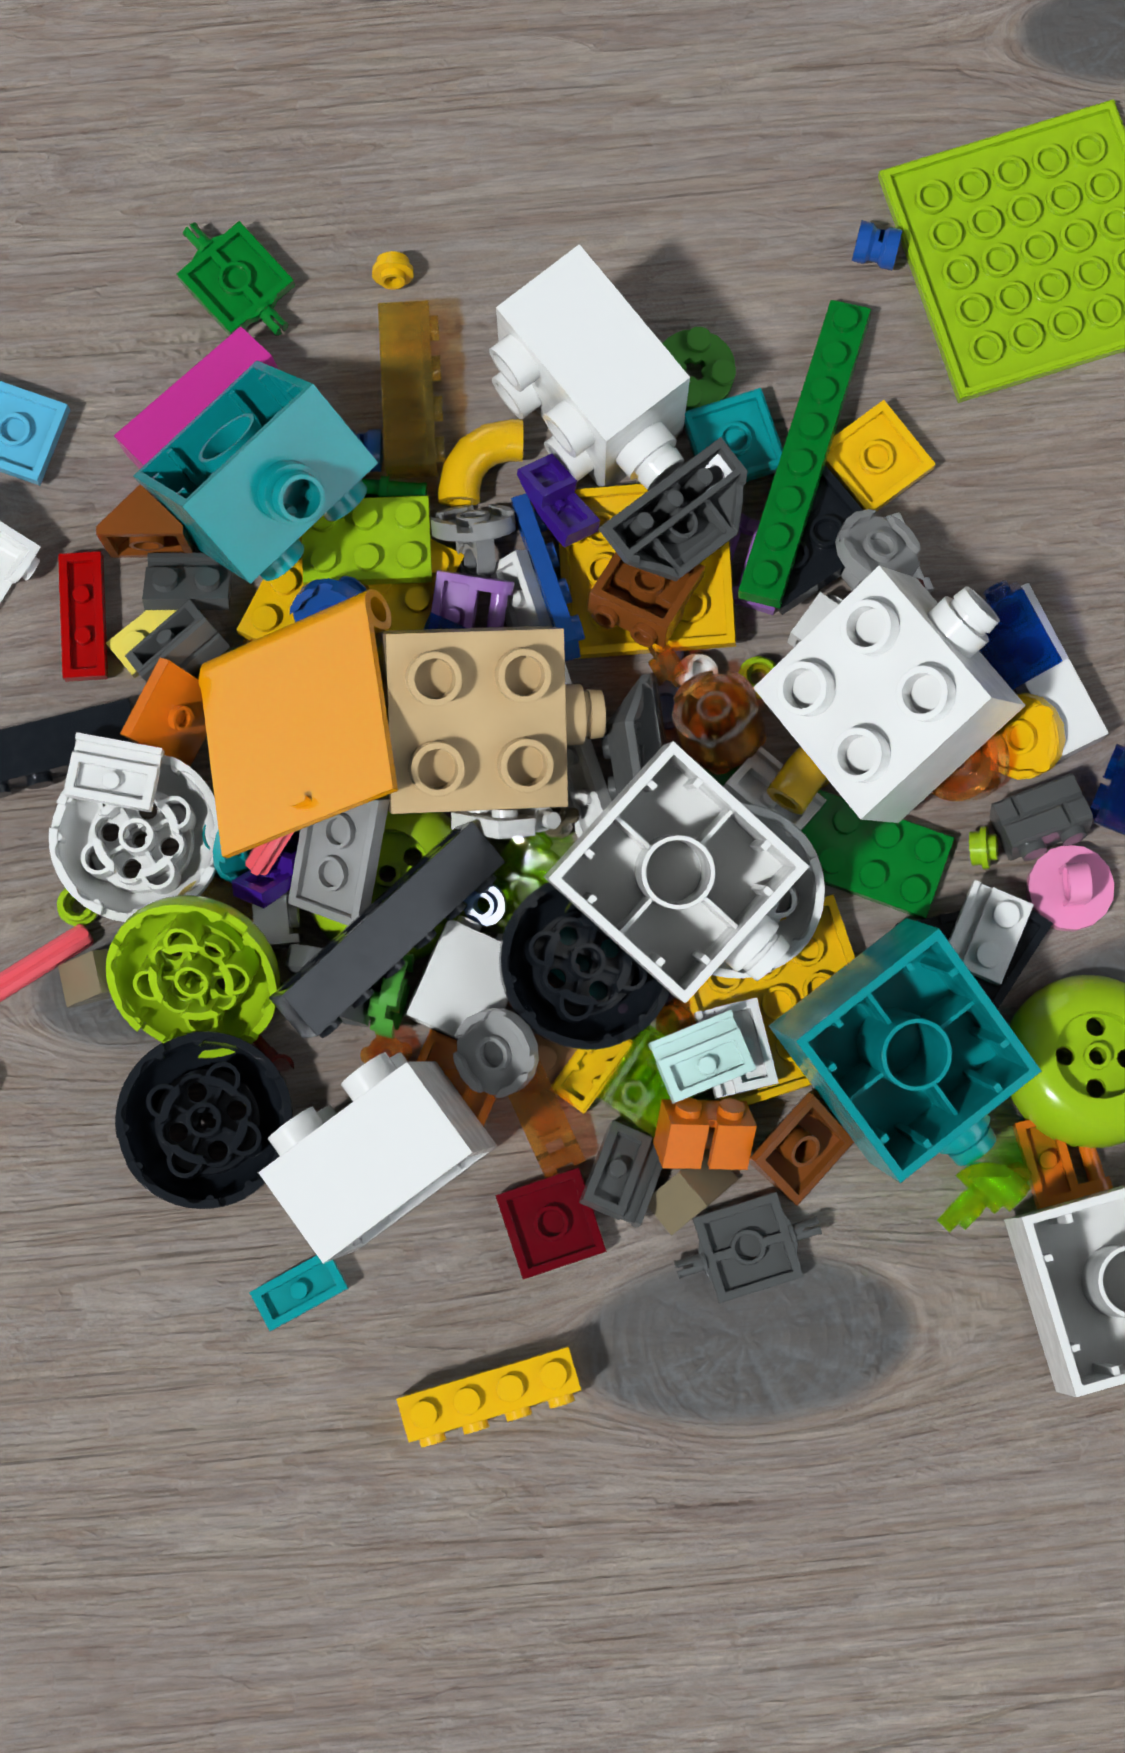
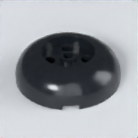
M549 882L534 890L521 902L512 914L503 933L499 953V971L506 997L515 1013L528 1024L532 1031L554 1044L572 1049L597 1050L625 1042L652 1023L664 1007L670 992L618 944H616L618 947L617 955L613 958L605 957L601 944L607 939H612ZM564 927H570L576 932L577 940L571 946L564 945L560 941L559 933ZM578 956H584L589 961V968L586 972H581L580 965L575 962ZM552 969H559L565 975V982L559 988L551 986L548 982V973ZM595 981L602 982L606 986L607 994L602 1000H596L589 993V987Z
M220 1032L187 1033L154 1047L131 1070L123 1084L117 1102L115 1115L116 1137L130 1172L139 1183L155 1196L174 1205L186 1208L214 1209L225 1207L246 1199L266 1184L258 1172L280 1157L268 1140V1137L293 1118L292 1101L279 1070L263 1052L252 1044L235 1036ZM225 1048L236 1052L222 1057L198 1058L201 1052L205 1050ZM195 1083L203 1084L207 1090L206 1097L199 1102L192 1101L188 1093L189 1088ZM234 1101H241L246 1106V1114L240 1120H233L228 1114V1108ZM211 1113L213 1114L212 1118L216 1119V1124L213 1128L205 1130L201 1125V1119L204 1115ZM176 1123H183L188 1130L187 1137L181 1142H175L170 1137V1129ZM215 1141H222L227 1146V1155L221 1160H214L209 1154V1148Z

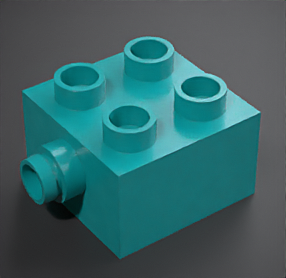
M255 361L136 472L133 477L184 526L190 540L198 550L251 584L259 575L264 580L270 581L290 570L304 552V545L299 541V538L322 516L327 521H335L351 512L362 501L367 492V487L361 479L378 462L313 383L260 361Z
M908 918L900 922L769 1025L772 1032L868 1162L899 1183H902L938 1153L947 1154L958 1166L971 1164L984 1156L997 1140L989 1125L991 1120L989 1113L1041 1072V1069L941 930Z

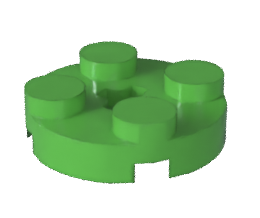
M694 327L691 330L679 331L662 343L685 372L687 371L686 365L689 363L694 365L700 364L703 367L701 370L702 379L697 381L695 377H690L686 411L728 398L736 376L735 359L729 346L720 337L710 333L707 328Z
M407 953L402 957L406 962L405 965L390 978L385 979L383 977L381 992L374 990L370 998L368 1016L371 1017L370 1030L375 1031V1034L378 1036L394 1039V1030H399L411 985H408V979H404L406 971L413 973L415 961L413 953Z

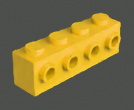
M568 1345L399 1396L396 1400L408 1442L419 1440L422 1448L447 1440L445 1432L462 1427L464 1435L490 1427L488 1423L489 1418L505 1414L507 1422L532 1414L530 1406L548 1401L550 1409L575 1401L573 1393L581 1391V1386Z

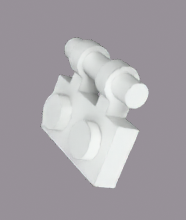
M550 807L451 812V829L453 830L456 826L473 822L486 837L505 839L535 836V832L556 829L560 825L561 817L557 812H553Z

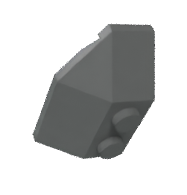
M720 437L604 523L598 530L625 564L677 581L738 534L743 504V485L746 484L747 470Z
M656 673L641 675L606 723L607 733L601 738L604 758L611 759L614 776H608V790L611 801L616 798L664 744H667Z

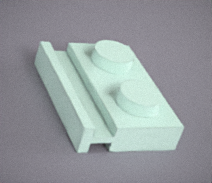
M732 1009L648 1044L672 1104L756 1070L740 1028L737 1027Z

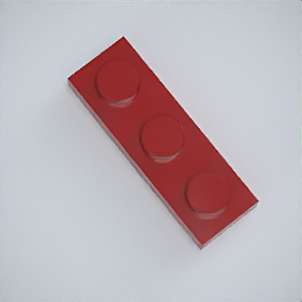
M101 551L58 554L62 678L65 682L108 679L104 556Z

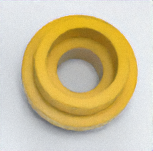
M396 251L380 254L372 267L373 280L386 289H400L409 284L414 277V269L409 263V258L405 254Z

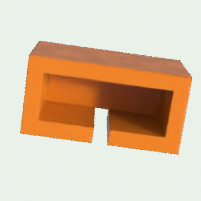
M689 1097L672 1104L671 1099H662L653 1144L662 1168L701 1169L705 1149H710L707 1163L709 1169L748 1170L757 1125L747 1101H738L732 1098L722 1099L721 1101L696 1100Z

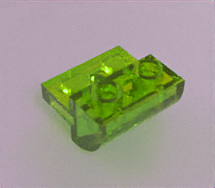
M649 1025L637 1035L597 1095V1099L654 1138L661 1100L670 1099V1096L657 1068L652 1050L648 1046L650 1042L663 1038L665 1035Z
M987 1154L982 1156L975 1162L963 1166L955 1175L967 1188L944 1210L937 1221L950 1233L958 1224L966 1230L984 1212L983 1210L986 1207L994 1214L1002 1207L1010 1212L1031 1189L1027 1181L1031 1177L1032 1172L1018 1160L1006 1155Z

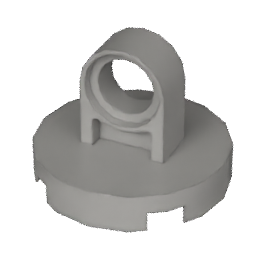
M489 504V512L474 510L473 505L440 510L435 513V518L431 517L432 536L440 540L456 541L458 555L460 553L464 555L459 568L461 573L490 577L494 573L496 563L494 539L509 535L516 530L515 510L508 506Z
M867 509L854 512L845 520L838 532L835 543L837 555L845 567L841 577L852 591L878 566L910 576L914 575L920 564L917 556L921 550L920 543L913 531L900 519L891 515L889 520H886L882 517L874 516L876 510Z
M488 1008L467 1017L457 1029L455 1037H458L457 1052L453 1053L454 1063L460 1077L472 1090L478 1093L484 1091L490 1095H496L494 1097L503 1098L523 1089L534 1077L539 1062L538 1043L531 1028L519 1015L504 1008Z

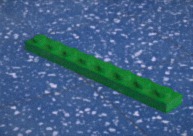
M830 300L738 590L739 599L779 609L781 607L870 322L871 308Z

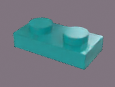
M316 1255L249 1293L269 1331H273L349 1289V1286L335 1260L323 1264Z

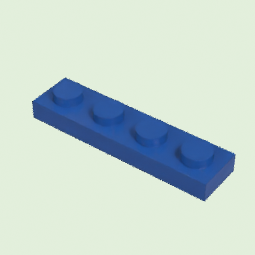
M527 494L513 497L511 501L515 510V520L525 549L528 551L552 627L564 629L565 662L579 658L581 655L578 641L585 639V635L578 614L573 616L569 614L566 604L572 603V598L566 579L557 580L554 568L559 567L560 564L553 542L545 544L541 534L547 531L546 524L535 508H532Z

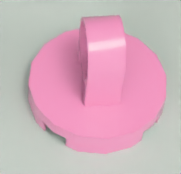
M1063 845L1050 849L1035 862L1027 876L1026 896L1028 902L1034 904L1032 910L1053 923L1052 928L1075 932L1092 926L1107 913L1114 897V880L1109 866L1099 854L1084 846Z

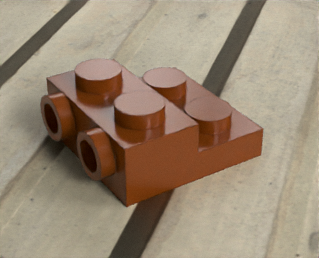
M615 552L590 591L587 612L591 613L593 620L603 628L612 629L616 625L629 631L632 639L639 645L651 647L655 643L664 648L683 618L685 606L704 577L706 566L699 563L679 580L673 581L627 565Z

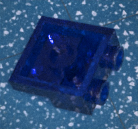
M1002 580L984 591L986 597L984 600L996 613L1000 622L990 633H986L989 642L979 652L1012 690L1063 662L1025 591L1017 581L1009 585L1007 580Z

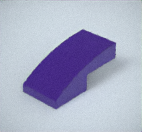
M552 453L518 469L517 476L532 505L564 548L598 532L600 519L575 493L577 480Z
M294 832L267 875L259 874L256 876L250 870L232 880L233 896L264 909L289 891L300 833Z

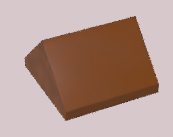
M141 484L96 526V535L111 558L147 557L148 553H195V547L184 526Z
M808 1092L751 1154L749 1164L792 1203L798 1206L854 1141L820 1101Z

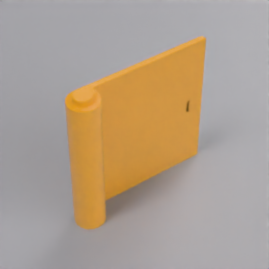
M368 589L206 661L201 665L198 683L202 693L222 857L230 858L398 791L375 638L376 634L390 628L392 620L389 606L377 590Z

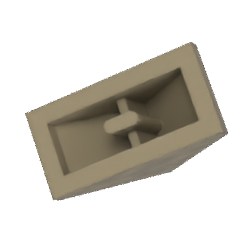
M109 949L92 950L58 965L67 1008L112 998L106 979V958Z
M705 1149L701 1169L680 1170L654 1192L648 1208L671 1236L738 1180L731 1170L709 1169L707 1163L710 1149Z

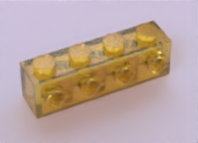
M429 300L378 303L384 457L387 476H390V479L438 476V462H445L444 436L436 437V422L444 421L442 396H434V381H442L440 355H433L432 341H440L439 316L430 314Z

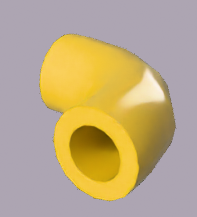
M509 419L483 424L459 439L443 463L438 487V502L442 505L455 507L479 504L482 479L490 468L499 463L523 461V419Z
M800 746L777 773L767 788V794L782 808L795 814H803L819 789L826 787L830 781Z

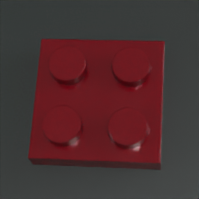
M579 1168L495 1195L523 1280L607 1252L593 1209L579 1203L585 1188Z

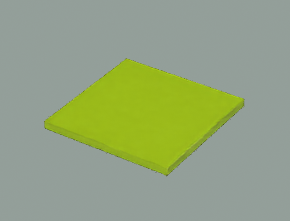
M1114 99L879 171L878 179L895 227L902 230L900 241L958 403L1125 352V128Z

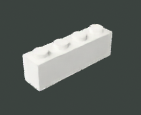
M1026 583L987 602L1000 620L995 628L986 634L989 638L988 643L991 642L998 655L995 661L1001 676L1006 681H1012L1018 694L1030 693L1043 697L1056 708L1064 723L1066 741L1062 756L1058 762L1101 742L1109 732L1030 584Z

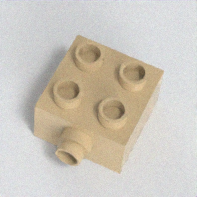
M522 626L389 630L375 635L398 791L384 796V798L390 799L388 811L391 814L568 807L567 746L583 745L586 737L588 740L603 738L606 728V707L602 690L586 689L584 691L581 684H565L563 628Z

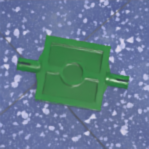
M238 221L224 234L212 239L198 227L196 222L190 224L191 230L186 227L183 231V236L195 246L197 252L192 261L176 273L177 278L230 336L240 326L245 329L251 323L257 322L260 319L271 329L275 336L282 334L281 329L285 332L289 324L277 313L274 307L277 301L295 287V282L246 227Z

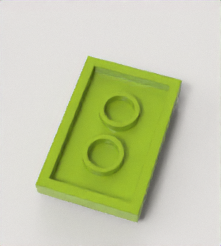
M429 496L363 498L351 512L338 520L327 521L322 516L302 535V544L304 545V552L302 554L304 586L313 580L327 578L339 580L343 576L353 577L363 585L432 582Z

